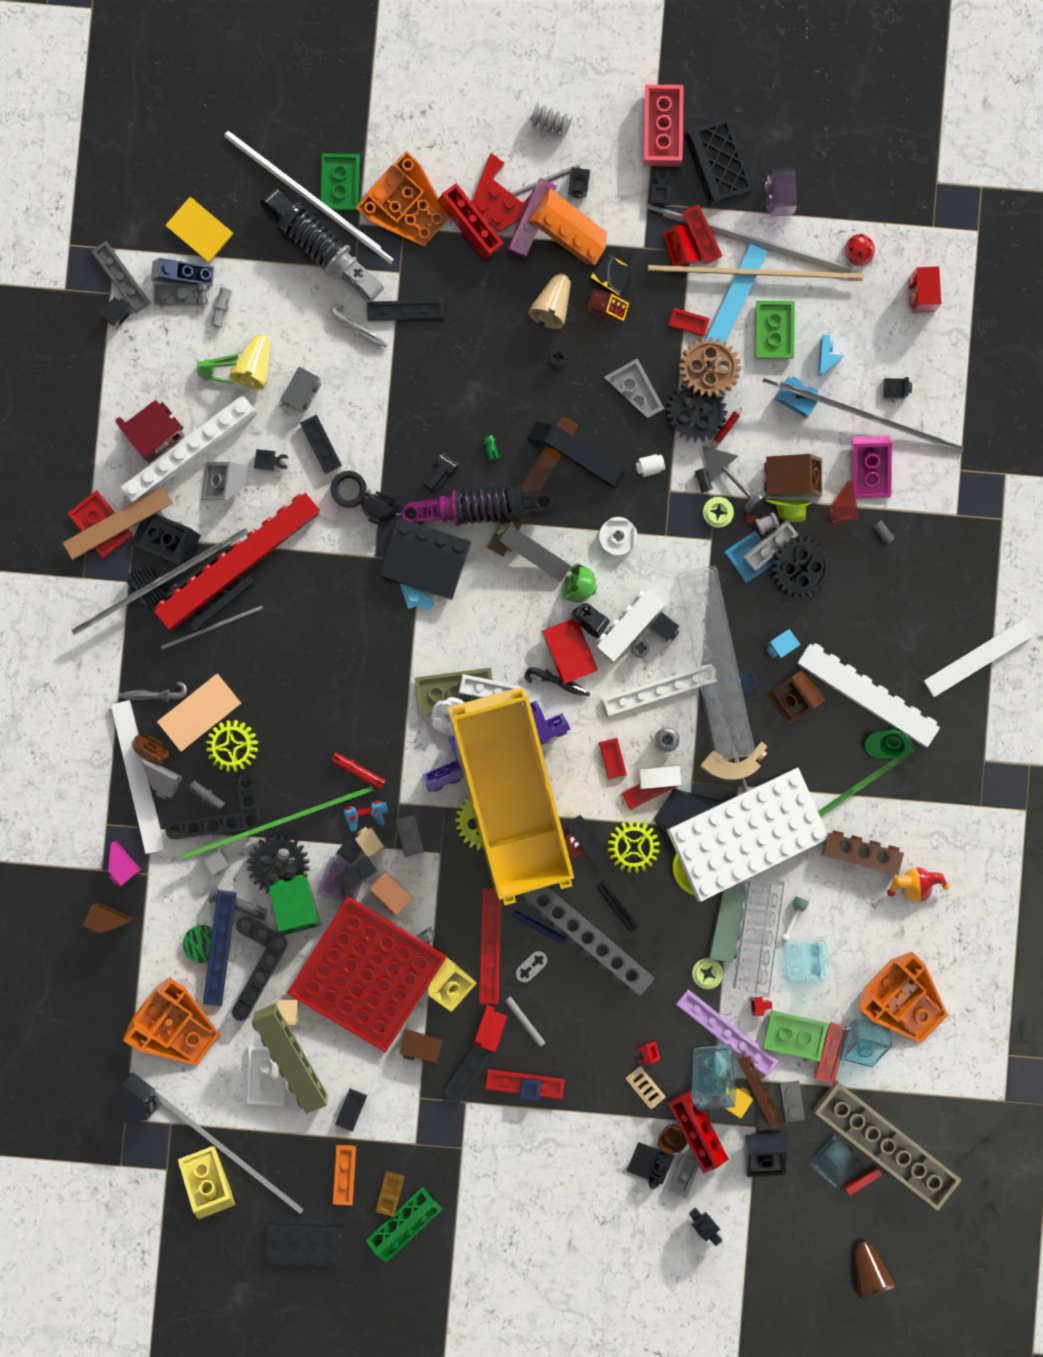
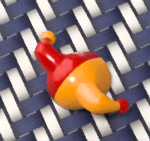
M914 867L909 869L904 875L893 879L890 889L887 890V895L893 897L895 891L902 888L903 894L908 900L922 902L930 898L934 885L941 884L944 890H948L950 884L946 882L942 873L928 872L924 868Z

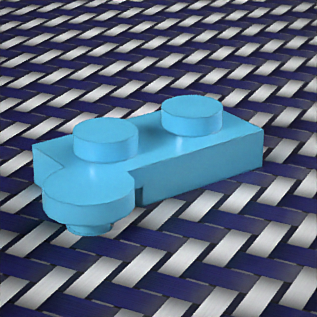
M400 583L408 609L420 605L423 610H430L434 606V599L430 595H424L422 590Z

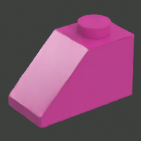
M117 841L111 843L108 868L111 875L109 877L116 885L122 886L138 874L141 869Z

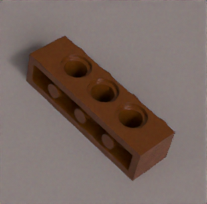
M835 830L832 833H827L828 836L824 842L821 855L899 875L904 853L899 852L900 848L891 845L888 848L880 847V842L872 840L869 843L862 842L863 838L851 835L850 839L843 837V832ZM844 841L849 844V850L845 853L840 850V844ZM864 846L867 848L868 853L862 858L859 856L858 851ZM883 851L886 854V860L880 863L877 860V855Z

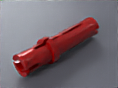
M335 752L330 763L344 769L345 773H351L381 790L386 781L385 779L354 763L353 759L349 760Z

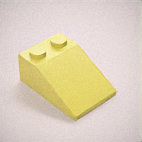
M215 1146L178 1159L193 1213L198 1219L235 1205Z

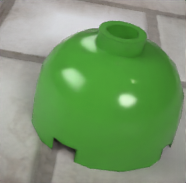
M578 563L574 564L569 572H572L570 578L566 577L564 580L562 596L570 602L581 603L596 593V579L594 573L589 568Z

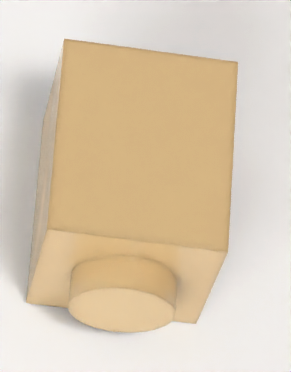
M365 827L357 832L358 837L355 840L368 858L385 847L373 828L367 829Z

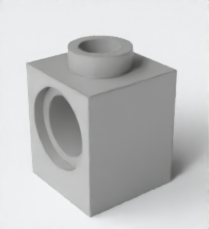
M220 846L200 855L211 875L217 874L220 876L228 871L227 867L231 865Z

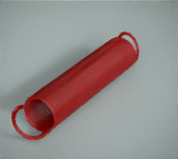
M737 411L731 414L723 425V429L714 437V440L719 444L726 437L738 418H740V415L736 413Z

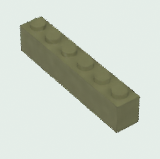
M276 1003L254 1012L253 1029L256 1032L258 1031L263 1046L267 1047L270 1051V1057L273 1062L277 1063L280 1075L283 1078L285 1077L290 1092L295 1094L298 1106L303 1108L306 1114L327 1106L328 1094Z

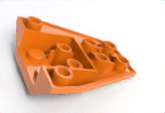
M407 151L389 166L366 192L356 207L370 222L421 246H425L449 219L445 210L437 202L439 198L421 164Z

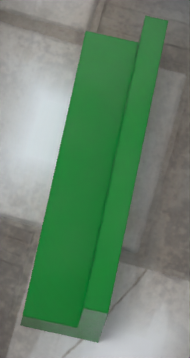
M422 1187L395 1212L394 1217L391 1216L366 1241L376 1256L387 1263L443 1209L431 1198L426 1189ZM424 1195L427 1200L421 1206H417L418 1200ZM407 1210H411V1215L407 1219H403L404 1213ZM393 1223H397L396 1230L389 1232L390 1226ZM378 1237H383L382 1243L376 1247L373 1242Z

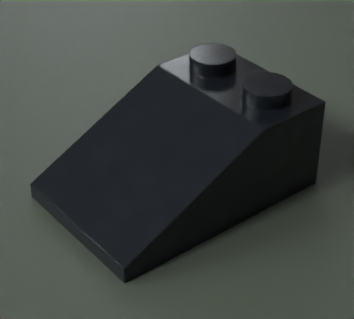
M154 514L140 523L130 545L179 567L190 560L201 535L190 527Z

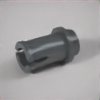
M882 520L872 527L881 538V543L888 545L895 539L893 537L894 533H890Z

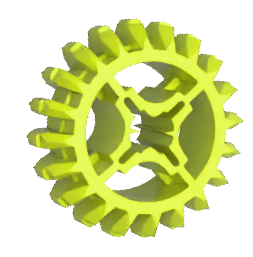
M228 720L226 721L227 727L223 723H219L221 730L216 727L213 728L216 735L209 733L208 736L213 738V741H206V744L212 745V748H207L206 751L213 752L208 758H216L213 765H217L220 762V770L226 765L227 772H230L231 766H233L234 772H238V765L244 770L245 765L243 763L251 765L252 763L248 758H256L251 753L252 751L258 752L257 748H253V745L258 744V741L251 740L256 736L255 733L248 734L252 730L251 727L244 730L245 723H241L240 727H238V721L235 720L233 726H231V722ZM233 730L242 733L246 741L238 742L235 739V735H233ZM227 732L226 742L217 746L221 735ZM231 740L234 741V744H241L235 747L233 752H231V749L223 748L230 745ZM247 747L244 757L237 761L238 751L241 748ZM218 751H227L232 762L222 759Z
M629 821L628 828L625 823H622L623 830L621 831L616 827L615 830L618 832V835L616 836L613 833L610 835L615 838L614 841H608V844H614L613 848H608L609 852L614 851L615 853L610 856V859L617 857L614 864L618 865L621 862V870L625 868V865L628 866L627 872L629 873L632 867L638 873V866H641L642 870L645 871V863L650 867L652 866V863L649 861L650 858L655 861L657 860L652 854L653 852L659 853V850L654 849V846H658L660 843H653V839H656L658 836H650L653 829L650 828L646 831L647 824L640 828V821L636 822V827H633V822ZM628 831H639L643 834L636 840H632L625 833ZM620 838L625 841L627 846L621 855L618 852ZM627 839L630 842L633 841V843L640 841L637 848L641 854L637 851L634 852V850L633 852L629 851L631 846ZM646 839L649 841L647 856L641 850V845ZM631 854H636L642 861L630 863L624 859Z

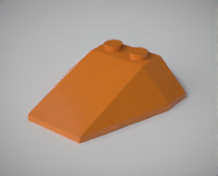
M913 952L891 959L864 987L858 1007L871 1021L920 1043L948 1016L926 965Z
M169 977L153 989L132 1017L123 1041L138 1051L197 1066L220 1034L188 990Z

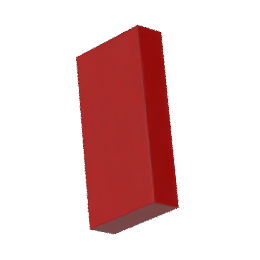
M673 308L668 327L705 337L710 318Z
M618 738L599 742L608 780L627 775Z
M874 1166L843 1187L849 1195H852L882 1176V1173L877 1166Z

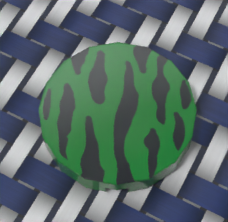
M197 925L189 929L185 934L183 950L186 956L193 962L208 963L213 927Z

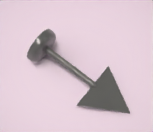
M703 446L710 482L723 471L750 499L744 507L745 511L749 514L758 508L768 495L761 491L753 496L726 468L738 455Z

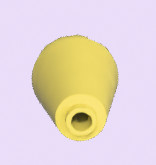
M254 336L236 361L237 365L231 368L229 377L238 385L243 386L245 383L250 385L249 389L263 390L265 388L271 343L266 336Z

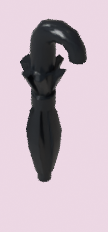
M530 667L525 671L524 677L530 684L532 682L530 675L534 674L541 677V681H552V683L558 684L561 688L573 694L590 696V692H587L586 689L573 681L563 684L561 678L554 676L548 669L544 671L536 667Z

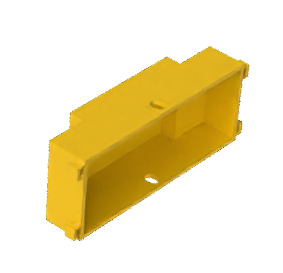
M523 687L448 707L447 712L493 887L499 900L503 899L504 905L516 902L515 895L559 883L561 889L571 887V879H574L529 697Z

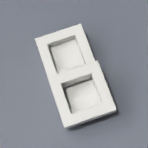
M680 766L638 770L640 789L681 785Z

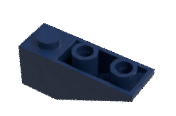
M158 258L152 261V281L213 286V266Z

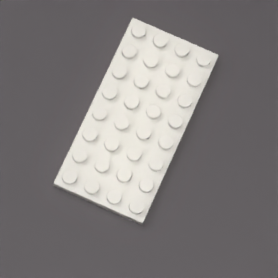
M799 768L786 772L667 829L698 902L826 840L828 836Z

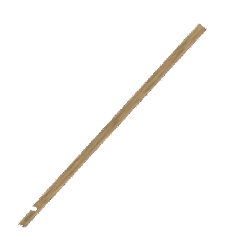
M648 265V271L847 278V281L863 282L864 274Z

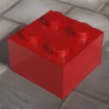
M939 266L916 267L910 277H908L907 282L908 289H911L909 308H912V313L936 312L942 305Z

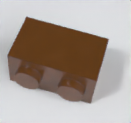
M406 1029L399 1054H402L403 1058L408 1060L419 1058L422 1059V1063L433 1065V1062H438L443 1038Z

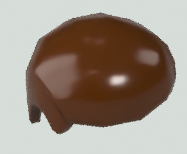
M673 1124L664 1127L658 1136L659 1149L670 1154L681 1153L688 1144L678 1125Z

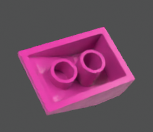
M890 435L851 437L853 498L891 497L892 441Z

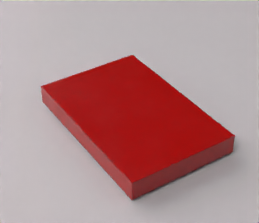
M96 490L67 513V515L83 532L115 514V511L99 491ZM127 529L95 547V549L104 559L132 537L133 534Z
M573 619L541 631L563 684L598 671L582 629Z

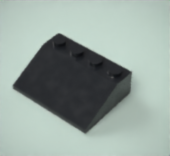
M398 518L379 577L453 600L470 550L471 541Z

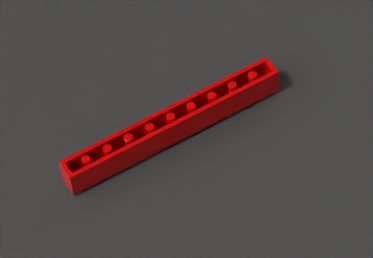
M306 492L303 495H296L291 500L293 503L287 507L285 505L276 512L277 515L272 519L268 517L261 523V528L250 531L243 542L240 540L231 547L232 550L226 554L224 552L216 558V563L212 566L210 564L205 566L201 570L202 574L197 578L195 576L191 577L186 582L187 585L184 588H177L171 593L172 597L167 601L162 600L155 606V615L169 632L320 514V509Z

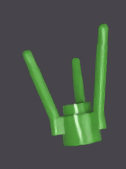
M238 355L198 361L197 374L198 376H204V380L232 385L233 381L214 377L211 374L215 373L216 367L237 365V362H216L238 358Z

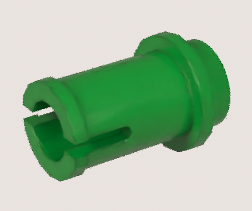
M494 435L483 438L482 442L485 446L488 461L500 458L495 443L497 440L494 439Z

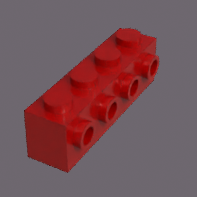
M456 183L444 191L437 202L482 259L485 261L498 252L504 243Z

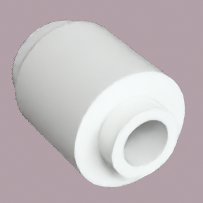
M654 454L639 458L638 463L635 464L637 473L641 474L642 477L661 473V470H665L662 455L657 456Z

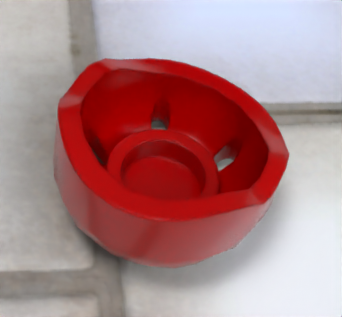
M856 234L847 240L845 255L851 264L863 266L873 260L875 245L867 235Z

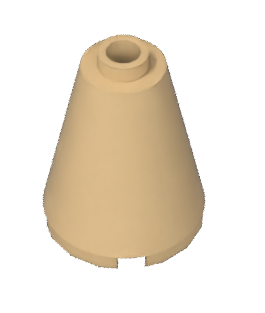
M560 273L552 277L530 307L528 312L530 318L539 323V320L544 322V326L547 328L560 329L564 326L571 281L568 276Z

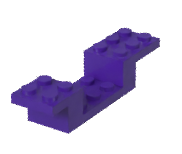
M537 701L530 703L540 745L549 742L550 738L555 736L561 737L567 734L568 730H571L563 713L545 720ZM454 737L448 740L457 760L422 775L428 792H437L444 785L449 783L455 784L464 777Z

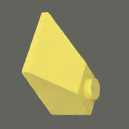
M446 958L429 984L428 995L452 1012L476 985V982L454 962Z

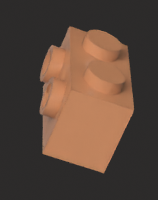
M387 871L369 888L372 891L370 895L377 901L382 900L386 904L384 908L391 915L393 913L398 915L414 898Z

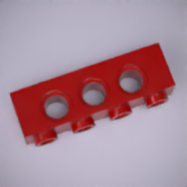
M694 1089L678 1095L668 1103L703 1173L719 1168L729 1159Z

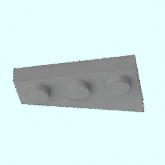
M638 359L604 377L647 418L665 410Z

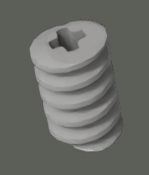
M537 102L531 117L532 127H536L539 123L540 130H543L546 126L548 133L552 129L554 135L561 131V138H564L569 130L573 116L570 120H568L567 113L560 117L559 110L554 115L553 108L546 112V105L539 109V103Z

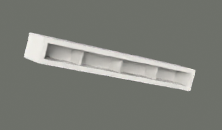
M244 395L240 396L123 484L121 489L132 503L147 496L244 424L257 412Z
M809 644L796 665L802 669L804 668V670L890 726L901 730L910 739L924 748L929 746L940 729L934 719L928 716L924 718L920 715V710L913 706L907 707L904 705L905 701L900 697L895 696L893 698L887 694L889 691L881 685L876 687L872 684V679L865 675L859 676L855 673L856 669L848 664L846 666L839 663L840 659L835 655L825 654L823 652L824 648L818 644Z

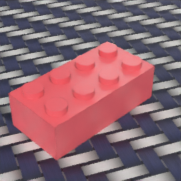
M645 84L643 166H681L683 153V85Z

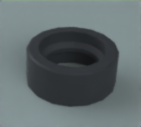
M350 470L342 471L332 480L330 486L331 495L340 506L353 508L361 504L363 494L367 490V485L363 477L357 472ZM347 478L356 480L360 485V493L357 498L349 501L342 499L338 494L339 483Z

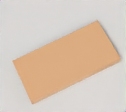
M216 674L157 722L182 752L242 703L222 678Z

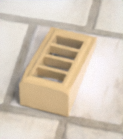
M641 1066L626 1077L627 1081L650 1109L654 1108L665 1098V1095ZM642 1073L643 1077L634 1083L633 1080ZM647 1080L648 1083L639 1089L638 1086ZM652 1086L653 1089L644 1095L643 1092ZM656 1092L659 1094L652 1101L648 1100Z

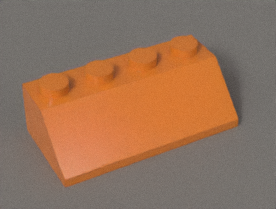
M548 188L528 221L585 264L595 265L605 250L607 232Z

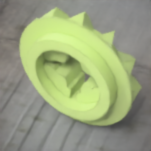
M714 497L705 504L703 515L709 525L718 528L730 523L734 510L732 504L727 499ZM719 504L720 511L726 514L720 515L718 520H716V514L710 511H715Z
M701 959L693 967V980L703 989H712L718 986L723 978L722 967L714 959ZM712 966L711 973L715 978L707 977L703 981L704 973L700 969L708 970Z

